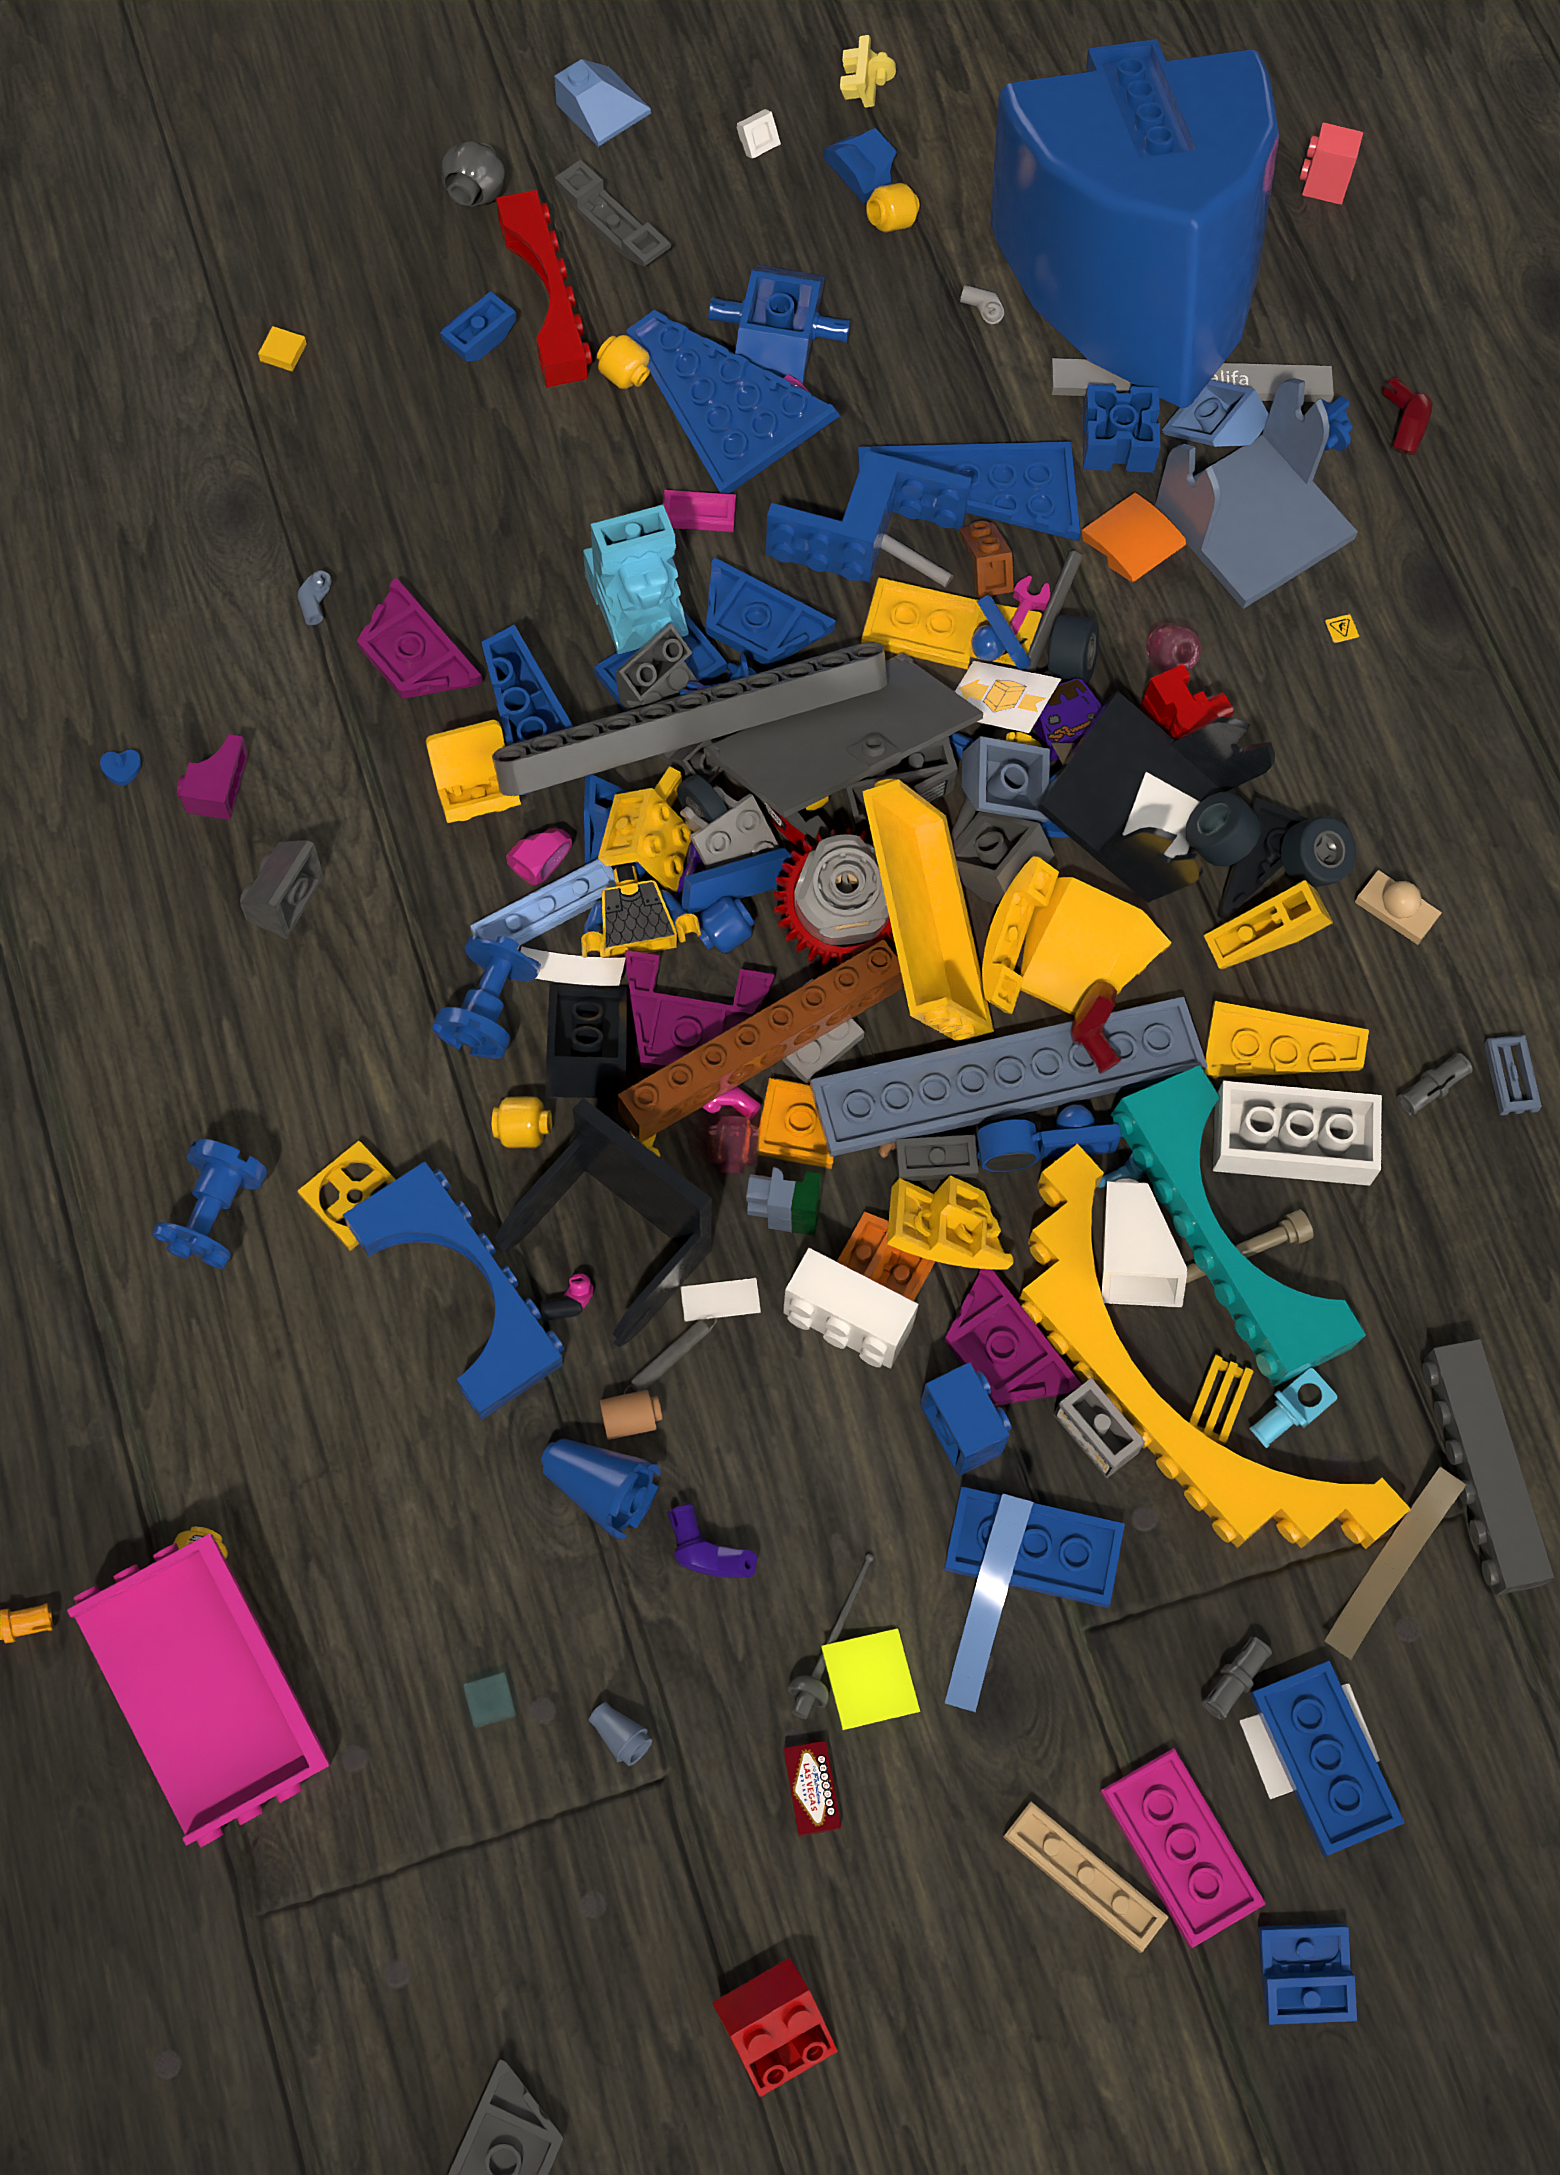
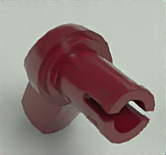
M1395 377L1388 384L1397 393L1386 386L1382 391V395L1401 409L1403 415L1392 449L1400 453L1414 455L1428 427L1433 403L1427 394H1416L1401 379Z
M1099 981L1091 987L1082 1001L1070 1029L1073 1044L1083 1045L1100 1074L1121 1062L1120 1057L1117 1056L1103 1034L1105 1030L1103 1026L1107 1023L1115 1006L1117 990L1105 981Z

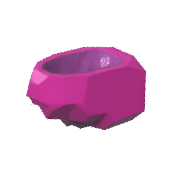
M550 828L543 833L529 835L526 839L519 840L506 855L507 864L530 885H538L545 881L566 857L572 847L571 836L563 829Z

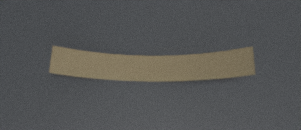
M1439 1467L1364 1576L1324 1642L1352 1660L1398 1583L1465 1488L1466 1484L1442 1467Z

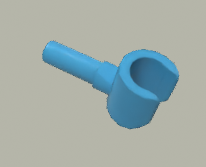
M1132 1153L1124 1166L1102 1177L1098 1188L1106 1186L1107 1181L1115 1182L1126 1177L1134 1180L1141 1179L1146 1175L1145 1170L1143 1171L1136 1166Z

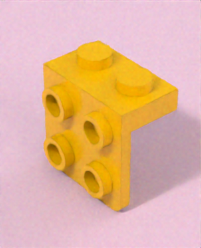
M490 720L434 734L426 739L437 792L447 824L455 821H466L475 816L494 811L500 812L510 807L521 805L519 795L506 796L501 794L492 755L498 749L505 747L498 721Z

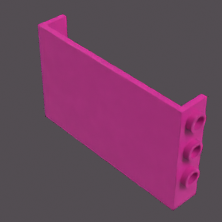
M210 1533L181 1549L178 1548L176 1543L162 1549L153 1555L155 1563L142 1570L136 1564L113 1576L116 1584L103 1591H100L97 1585L74 1597L77 1605L67 1609L70 1617L76 1619L185 1834L182 1838L186 1846L197 1841L200 1848L224 1835L221 1826L235 1818L239 1825L248 1822L263 1813L260 1804L276 1796L279 1803L289 1799L303 1790L300 1785L301 1781L331 1765L218 1543Z

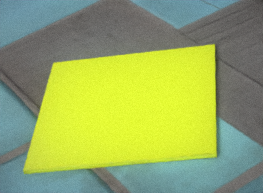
M898 1628L821 1646L843 1730L920 1712Z

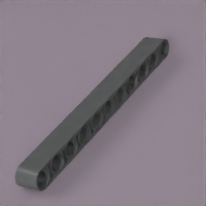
M875 642L858 644L505 746L495 751L492 755L500 793L506 796L526 794L880 690L888 683L884 647Z

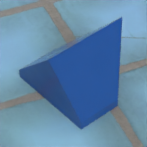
M593 774L585 776V865L598 859L614 795L629 792Z

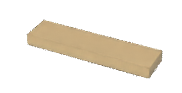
M1030 1802L1003 1836V1838L1139 1953L1144 1951L1168 1919L1166 1914L1034 1803Z

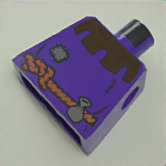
M1050 670L1041 673V675L1058 678ZM1076 678L1062 684L1059 682L1033 726L1037 741H1039L1043 748L1050 749V762L1059 759L1051 743L1079 742L1103 708L1081 679Z

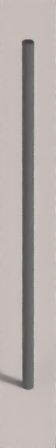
M1070 551L1027 655L1031 665L1022 671L1034 673L1054 623L1057 620L1083 558L1077 551ZM996 726L991 738L1006 740L1010 729ZM967 796L950 834L952 845L973 820L976 813Z

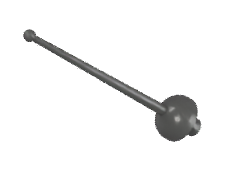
M872 1554L865 1556L866 1561L827 1644L836 1643L868 1566L874 1560ZM823 1652L812 1675H802L794 1678L787 1688L788 1692L797 1698L791 1713L799 1718L807 1719L812 1706L825 1708L828 1704V1689L820 1681L826 1667Z

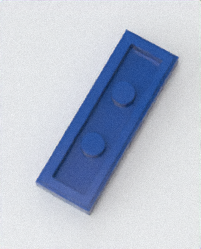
M781 848L685 876L681 907L688 914L705 910L724 896H728L734 901L737 898L742 899L781 887L777 885L776 878L778 876L788 877V874L782 870V864L784 862L790 864L791 855L785 848Z

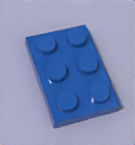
M684 612L689 635L683 636L682 639L692 651V654L684 662L698 682L704 685L727 671V662ZM639 649L622 654L615 653L594 666V675L624 712L627 710L619 701L616 671Z

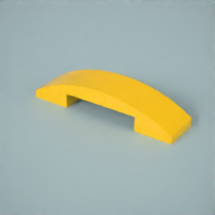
M1033 856L1023 866L1008 887L996 910L986 940L982 967L984 996L987 1001L1008 1014L1013 1013L1024 980L1023 977L1014 972V968L1035 906H1048L1059 874L1056 869L1040 857Z

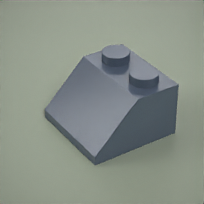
M980 736L962 752L961 787L976 811L1041 822L1048 821L1049 819L1039 812L1035 806L1049 787L1050 749Z

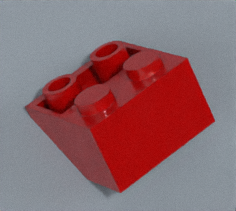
M790 1958L712 2002L759 2097L838 2052L810 1990Z

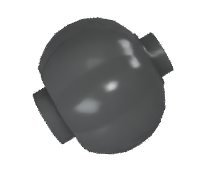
M465 141L449 148L442 160L441 177L445 189L455 202L465 206L476 207L491 203L500 195L504 186L505 170L502 161L497 157L490 145L476 141Z

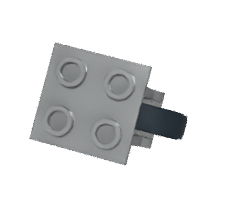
M698 775L688 777L677 786V795L683 807L680 815L685 817V824L694 832L690 835V838L707 870L780 849L752 794H748L737 802L726 795L720 787L715 786L712 788L707 781Z

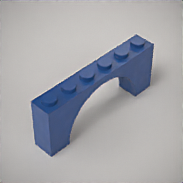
M425 1161L344 1213L343 1216L347 1227L368 1257L378 1251L398 1244L432 1243L460 1253L470 1260L484 1275L495 1300L494 1326L488 1343L479 1358L465 1373L456 1379L458 1388L480 1420H483L561 1367L563 1363L560 1353L565 1349L552 1330L545 1333L537 1320L541 1318V1314L529 1297L522 1300L515 1290V1287L519 1285L518 1281L508 1266L504 1265L500 1268L491 1256L496 1251L488 1237L483 1232L477 1236L469 1223L473 1221V1218L461 1200L454 1203L447 1193L451 1187L443 1173L438 1168L432 1171Z

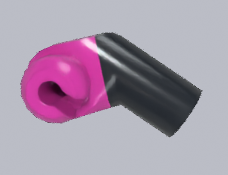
M575 1274L569 1279L570 1286L562 1298L540 1301L542 1320L547 1321L578 1316L593 1296L594 1288L590 1278L585 1274Z

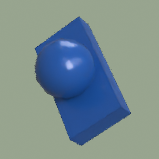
M986 595L977 601L991 625L987 624L979 627L973 633L971 639L973 653L981 660L993 661L999 659L1007 650L1018 670L1022 671L1031 665L1029 657L992 597Z
M1081 1105L1068 1106L1059 1113L1056 1119L1057 1130L1040 1132L1042 1140L1038 1141L1040 1159L1060 1158L1076 1144L1087 1155L1113 1153L1116 1151L1121 1139L1119 1124L1095 1126V1119L1087 1108Z

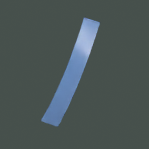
M1002 1494L966 1619L945 1704L976 1712L1005 1597L1034 1502Z

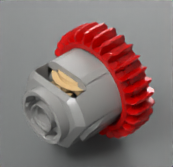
M833 829L831 830V836L826 839L818 833L816 834L817 846L812 847L807 840H804L802 847L805 854L801 855L795 850L791 852V858L795 865L793 866L786 862L782 864V870L788 874V877L778 876L776 883L785 889L775 891L773 898L784 902V904L774 907V914L786 916L778 922V928L785 929L790 927L791 930L786 934L785 941L788 943L796 938L799 942L795 948L797 954L807 948L810 950L808 962L811 963L819 955L822 957V968L825 969L830 960H836L837 967L883 939L891 949H896L873 842L871 845L866 843L865 831H862L860 836L852 835L851 829H847L845 835H837L836 830Z

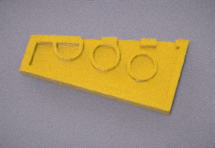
M1215 1001L1212 1007L1204 1055L1208 1067L1203 1071L1208 1078L1358 1071L1364 1066L1369 1030Z

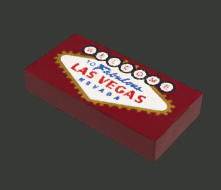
M826 1741L783 1748L798 1837L840 1830L841 1823Z

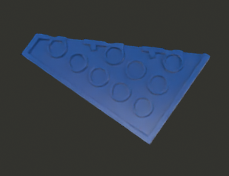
M653 310L626 330L629 337L649 353L650 359L647 368L650 369L651 375L721 494H730L840 417L832 404H827L817 399L804 389L797 388L774 373L759 368L750 363L746 358L731 353L727 348L706 337H701L690 331L686 326L673 322L656 310Z

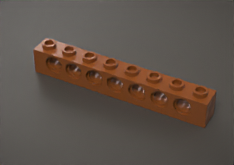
M883 939L619 1093L618 1113L635 1138L642 1143L901 990L903 979L897 956Z

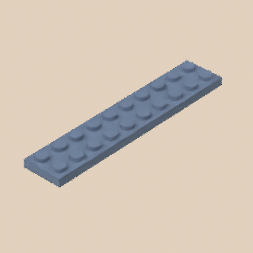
M1180 997L1112 1012L1107 1023L1103 1026L1105 1028L1103 1034L1117 1056L1120 1057L1121 1062L1102 1074L1098 1072V1068L1083 1045L1073 1044L1070 1035L1072 1022H1067L811 1079L810 1089L829 1156L833 1157L894 1143L896 1139L921 1137L1155 1084L1200 1065L1203 1070L1208 1066L1185 998Z

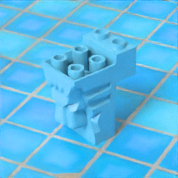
M659 505L590 524L592 548L583 550L585 577L596 605L599 604L617 653L622 654L640 649L667 623H672L681 637L689 635L683 608L678 597L681 595L676 581L678 573L672 559L676 549L675 533L664 506Z

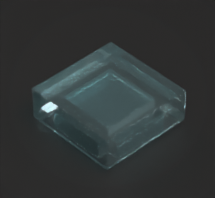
M505 1672L463 1685L474 1728L516 1716Z

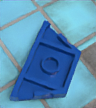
M715 557L712 560L706 635L767 667H771L834 631L836 620Z

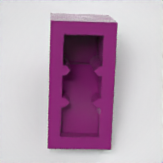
M228 734L222 747L212 757L200 763L189 762L186 775H181L177 784V797L181 798L186 813L231 820L248 758V751L243 736Z

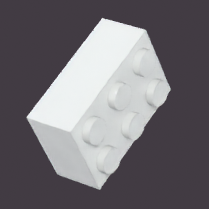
M808 1248L785 1290L783 1313L788 1315L787 1319L795 1326L804 1330H809L811 1327L823 1333V1338L833 1346L841 1349L848 1346L859 1352L860 1358L866 1363L875 1367L884 1365L891 1369L913 1328L919 1304Z

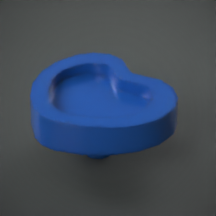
M132 749L120 754L107 752L100 759L103 774L112 783L119 786L132 782L141 770L142 762L140 756Z

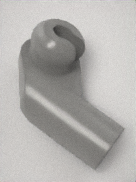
M968 285L964 286L960 302L976 306L982 318L989 324H996L1002 320L1004 309L996 293Z

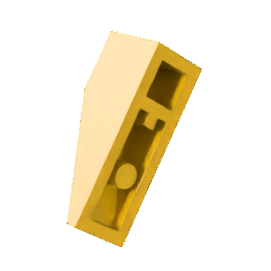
M1304 880L1205 934L1204 938L1218 967L1222 970L1298 942L1333 922L1317 890Z

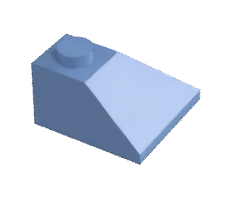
M581 59L554 76L556 104L598 147L651 114V108L609 66Z
M1210 380L1189 407H1180L1162 431L1168 436L1215 447L1251 445L1263 431L1269 413L1255 389Z

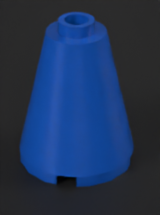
M565 1438L558 1440L556 1443H550L541 1458L543 1474L615 1539L626 1538L628 1535L622 1531L629 1525L637 1528L650 1509L658 1490V1486L653 1484L652 1480L654 1473L660 1476L661 1470L658 1464L650 1460Z

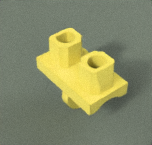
M869 35L859 37V48L843 50L842 60L846 73L856 72V74L842 76L840 80V89L845 100L861 98L865 108L875 106L876 84L882 86L886 81L894 78L896 74V63L894 60L889 58L885 52H880L877 55L870 49L871 38Z

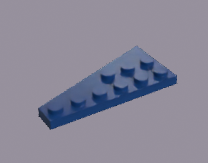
M1071 442L858 447V473L865 452L868 450L971 477L967 513L1079 541L1080 525Z

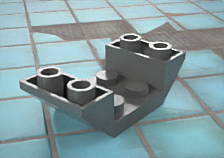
M667 623L616 671L619 701L627 711L678 697L680 689L687 690L688 682H698L684 662L692 654V651L672 623ZM737 732L659 754V756L671 767L680 771L685 778L698 775L710 783L724 769L714 765L707 759L704 748Z

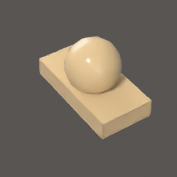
M1379 870L1355 901L1359 906L1417 945L1442 913L1421 899L1420 890L1414 884L1407 881L1396 882Z

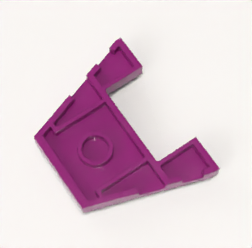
M626 950L625 965L641 1068L659 1071L755 1015L773 987L774 974L740 969L733 1005L654 993L660 965V955Z

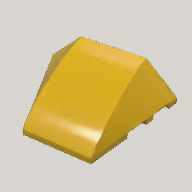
M1057 877L1048 906H1035L1026 932L1020 973L1024 980L1020 990L1075 1016L1086 994L1095 983L1105 981L1111 984L1117 990L1118 995L1128 982L1144 971L1156 956L1163 953L1171 945V941L1143 910L1073 877Z

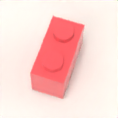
M1328 123L1322 124L1319 137L1313 135L1311 137L1306 157H1311L1312 160H1304L1299 180L1306 181L1302 193L1303 196L1342 205L1358 156L1363 132Z

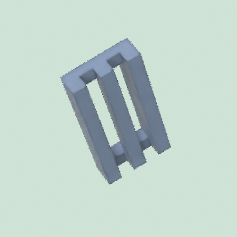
M1526 1036L1487 1039L1484 1046L1500 1115H1508L1509 1112L1514 1111L1515 1114H1520L1525 1110L1538 1112L1542 1105ZM1514 1045L1527 1096L1525 1101L1522 1100L1518 1074L1510 1047ZM1498 1047L1501 1049L1512 1102L1509 1099Z

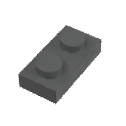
M975 1135L896 1139L895 1151L898 1179L901 1178L905 1181L948 1179L950 1175L955 1178L977 1177L979 1173Z

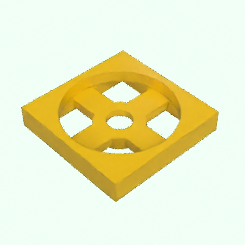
M357 1141L297 1192L348 1250L351 1251L359 1243L347 1226L340 1225L337 1222L344 1218V1213L372 1196L371 1194L383 1184L389 1185L396 1179L360 1141ZM351 1163H363L369 1165L373 1171L359 1182L351 1181L342 1170ZM330 1181L340 1192L339 1199L328 1209L324 1210L320 1204V1190ZM352 1190H359L363 1194L362 1200L358 1203H351L347 1199L348 1193Z

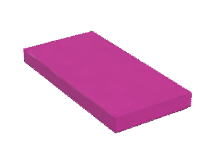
M1174 1748L1099 1792L1189 1949L1266 1904Z

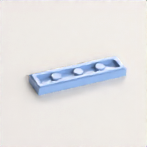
M596 859L470 925L471 931L474 936L486 940L496 941L499 936L507 937L516 941L520 946L592 908L593 904L601 901L602 890L616 887L613 876L614 870L611 866H605L599 859Z

